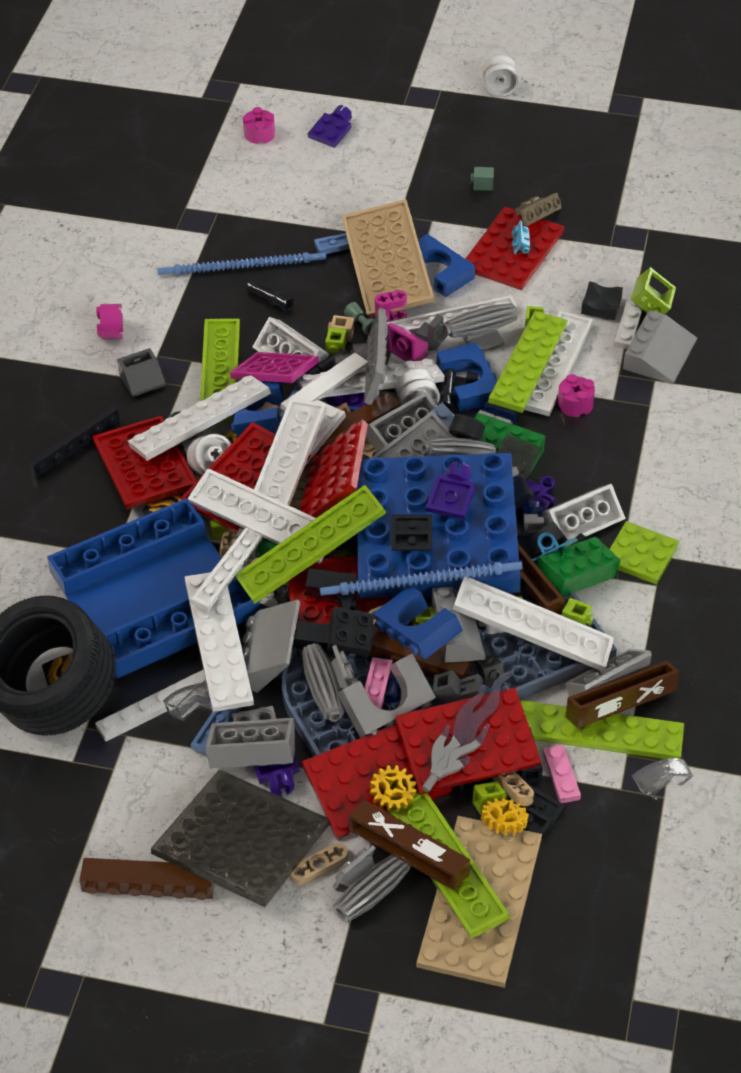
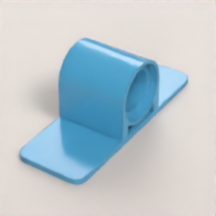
M542 533L537 541L543 553L540 556L565 548L578 540L573 538L559 545L557 539L552 534ZM547 537L552 538L551 546L544 547L543 540ZM540 556L532 559L534 563L538 562Z

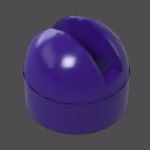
M545 476L540 480V485H544L551 492L555 488V480L550 476Z

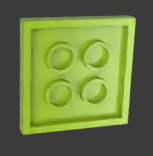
M626 521L609 550L621 560L617 570L657 585L679 546V540Z

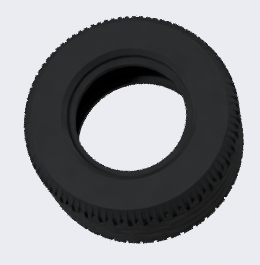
M43 595L27 598L1 612L0 713L17 728L42 736L63 734L80 727L84 722L90 720L100 710L107 697H109L116 676L115 655L106 635L81 607L57 596ZM58 647L73 649L72 658L67 669L54 683L37 691H27L26 679L28 671L41 654Z

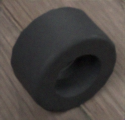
M457 414L453 417L449 433L457 438L481 441L486 427L485 424L477 419Z

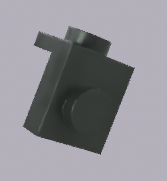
M485 655V660H476V666L483 674L487 687L505 682L503 663L495 655Z

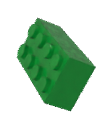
M477 413L474 419L481 421L486 427L481 441L495 445L497 453H511L512 467H517L519 472L530 475L544 452L545 435Z
M593 537L540 556L537 567L564 597L572 591L575 593L614 578L621 560L599 539Z

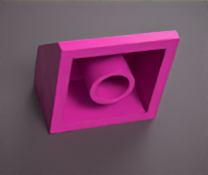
M392 323L388 324L389 352L404 361H422L428 356V342L401 326Z

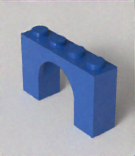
M429 234L418 239L425 264L439 262L448 266L445 270L434 276V290L447 297L475 279V265L472 262H469Z
M477 343L437 351L436 365L444 375L445 370L453 369L456 373H478L480 378L474 383L454 387V402L459 412L492 405L488 403V400L497 383L495 373L491 371L489 361L485 359L483 349H480Z
M263 381L262 383L269 387L271 394L232 414L234 423H231L233 434L236 433L237 438L252 422L274 434L277 433L281 423L278 408L255 410L261 408L265 402L275 405L281 404L284 401V390L281 382Z
M412 586L407 587L373 613L376 619L375 625L379 631L386 632L392 640L396 639L402 647L409 648L415 656L419 655L423 659H427L463 631L457 615L446 608L420 625L407 626L411 620L428 608L422 593Z

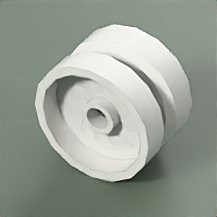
M495 56L485 62L482 74L486 90L491 95L497 97L511 94L517 88L519 80L514 61L506 56Z
M410 370L399 377L395 384V390L401 405L425 392L428 393L436 405L440 400V394L431 373L426 370Z
M209 434L195 439L187 451V462L190 468L197 475L202 476L226 451L231 443L219 434Z

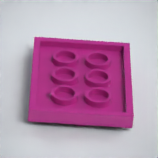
M256 352L230 372L231 379H242L251 375L259 381L293 383L319 363L318 355Z

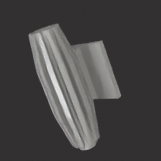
M513 303L490 305L465 312L446 321L444 330L450 338L462 337L467 345L477 343L480 349L485 350L504 344V340L497 329L516 321L518 318L517 311Z
M444 437L427 439L421 446V452L424 456L497 453L493 444L466 438Z
M309 644L302 650L305 676L313 699L325 719L337 721L344 714V706L337 693L357 682L352 674V666L347 660L344 651L340 652L336 645L332 646L336 658L330 662L321 645Z
M372 845L367 850L363 848L356 854V859L352 863L347 861L335 876L336 882L333 885L335 890L342 884L348 887L333 905L335 914L341 921L347 923L367 912L398 885L411 869V866L393 855L374 864L372 854L376 849L375 846Z

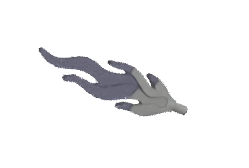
M507 672L495 680L488 700L479 710L473 713L474 707L484 697L485 685H482L480 692L461 707L455 720L451 742L444 747L450 729L449 724L445 726L444 731L435 741L432 748L431 771L429 778L422 786L424 791L429 792L437 780L440 781L442 778L460 771L470 762L469 756L463 759L460 758L474 752L484 742L490 724H486L481 734L475 738L477 730L482 722L497 709L501 686L505 680L512 676V672Z

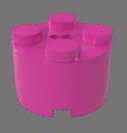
M255 107L252 111L246 113L243 116V129L246 140L254 144H258V142L268 143L275 137L274 114L267 110H262L261 107Z
M100 304V306L96 307L97 317L100 319V324H97V335L101 339H123V335L120 334V332H123L122 304Z
M569 374L559 384L557 401L561 412L571 417H580V414L583 413L585 415L589 414L594 404V382L574 374Z

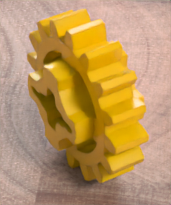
M389 765L386 771L380 768L378 774L373 775V781L370 782L369 786L372 788L370 796H375L373 802H380V809L387 806L388 812L391 811V808H395L396 812H399L400 806L406 809L408 803L413 802V796L416 794V790L413 789L416 786V782L411 781L413 775H405V768L402 771H398L397 765L394 770H391Z
M495 798L493 803L487 801V805H483L481 820H483V826H488L489 831L494 829L496 834L503 833L504 836H507L509 832L512 835H515L516 831L521 833L523 828L527 826L529 814L526 813V808H521V803L514 804L512 799L508 801L502 798V801H499Z

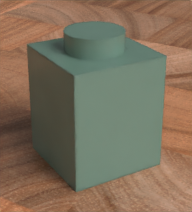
M474 167V173H471L470 183H474L473 190L493 191L494 167Z

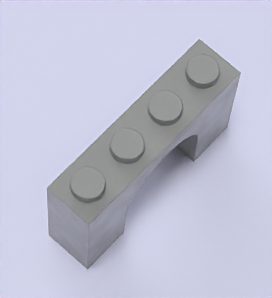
M413 653L389 666L402 693L400 704L395 710L387 711L376 707L368 697L361 681L337 693L360 738L369 734H377L378 728L382 726L387 728L395 725L396 715L413 712L418 707L422 710L432 705L430 701L435 699L436 696Z

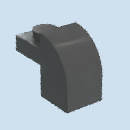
M438 314L430 324L424 322L416 331V336L428 342V350L437 349L448 337L444 330V317Z
M453 670L434 675L433 693L446 704L482 695L483 678L477 674L460 679Z

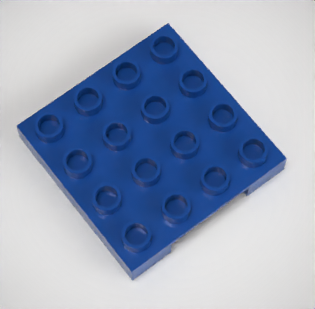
M511 453L362 459L357 490L366 485L385 509L386 514L358 532L359 583L362 580L367 582L368 579L373 581L374 578L376 580H379V578L384 580L385 577L390 579L391 576L396 578L397 575L399 577H402V575L407 577L408 574L413 576L414 573L419 575L420 572L422 574H425V572L430 574L431 571L436 573L437 570L442 572L443 569L448 571L449 568L453 571L454 568L459 570L460 567L465 569L466 566L471 568L472 565L476 568L477 565L482 567L483 564L488 566L489 563L494 565L495 562H501V564L519 562ZM453 462H459L458 471H460L462 463L468 465L471 468L469 481L475 483V490L465 520L426 511V505L437 475L444 476L449 465ZM392 514H432V551H391ZM520 570L502 572L501 575L492 573V576H490V574H487L486 577L484 574L481 577L475 575V578L469 576L474 580L506 593L520 592ZM461 577L458 580L452 578V581L446 579V582L443 580L438 582L436 580L434 583L429 581V584L423 582V585L420 583L415 585L413 583L411 586L420 591L423 596H431L432 588L453 587L459 591L463 579ZM406 584V587L400 585V588L394 586V588L389 587L388 589L383 587V590L377 588V591L371 589V592L369 590L365 592L360 590L359 598L395 597L409 587V584Z
M188 498L49 555L47 559L50 573L67 600L81 607L110 641L116 660L115 675L116 678H119L198 643L185 585V576L212 572L222 557L206 536L205 522L188 501ZM235 576L228 585V591L236 625H239L260 610V601L254 604Z

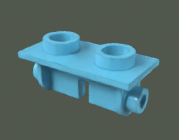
M520 220L518 225L514 226L512 230V246L514 247L515 255L517 251L528 253L530 250L529 229L526 226H522V221Z

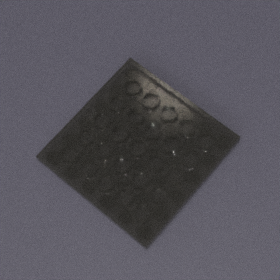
M219 769L151 847V854L258 905L266 907L327 829L329 820L323 815Z

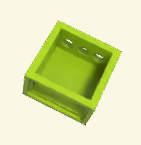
M650 267L637 277L631 300L646 313L652 310L665 314L671 309L676 287ZM651 275L668 287L669 290L661 295L649 285Z

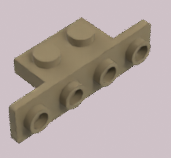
M553 193L544 198L536 196L522 202L521 206L515 210L517 215L521 214L524 226H528L561 209V200L558 197V193Z

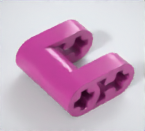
M397 290L376 295L375 316L379 307L386 309L387 322L407 318V313L403 310L390 311V309L404 307L407 304V293Z

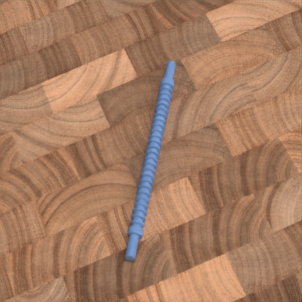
M305 252L303 255L298 253V255L293 254V256L291 254L289 256L284 254L283 257L275 255L273 258L272 256H269V258L265 256V258L260 257V259L255 257V259L250 258V260L247 258L243 260L241 258L240 261L238 259L233 261L232 259L230 262L222 260L220 263L219 261L216 263L212 261V263L207 262V264H204L202 262V264L197 263V265L194 263L190 265L188 263L187 266L185 264L183 266L177 264L174 267L157 268L158 275L174 273L175 275H181V273L186 274L188 272L190 274L196 271L200 273V271L205 272V270H208V272L213 270L214 272L215 269L217 271L220 269L224 271L225 268L227 270L229 268L234 270V268L239 269L241 267L243 269L249 266L253 268V266L258 267V265L261 267L265 265L267 267L268 264L270 266L273 264L277 266L278 263L280 265L282 263H285V265L287 263L292 264V262L296 264V262L301 263V261L309 263L312 260L326 259V252L315 254Z
M522 561L505 564L495 562L494 565L489 563L488 566L483 564L482 567L477 565L476 568L472 565L471 568L466 566L465 569L460 567L459 570L454 568L453 571L449 568L448 571L443 569L442 572L437 570L436 573L431 571L430 574L427 572L422 574L420 572L419 575H416V573L413 576L408 574L407 577L404 575L399 577L397 575L396 578L391 576L390 579L385 577L384 580L381 578L376 580L374 578L373 581L368 579L367 582L362 580L361 583L358 581L356 583L351 581L350 584L342 582L337 586L320 588L321 596L338 593L348 595L349 592L354 594V591L360 593V590H363V592L369 590L371 592V589L377 591V588L383 590V587H386V589L389 587L394 588V586L400 588V585L406 587V584L411 586L413 583L415 585L417 583L423 585V582H426V584H429V581L434 583L436 580L438 582L440 580L446 582V579L452 581V578L458 580L459 577L461 579L463 577L469 579V576L475 578V575L481 577L482 574L485 577L487 574L492 576V573L501 575L502 572L521 570L523 568Z

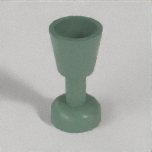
M356 302L348 304L344 310L345 316L354 317L355 322H361L363 324V332L368 335L374 319H366L364 312Z

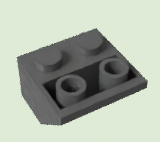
M150 348L117 359L119 375L132 397L166 386L158 360Z

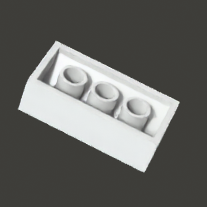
M272 317L268 318L253 345V348L258 352L318 355L319 362L329 356L328 352L281 320Z
M612 484L599 487L539 513L540 517H544V527L554 521L567 538V541L575 538L580 533L588 536L625 519Z

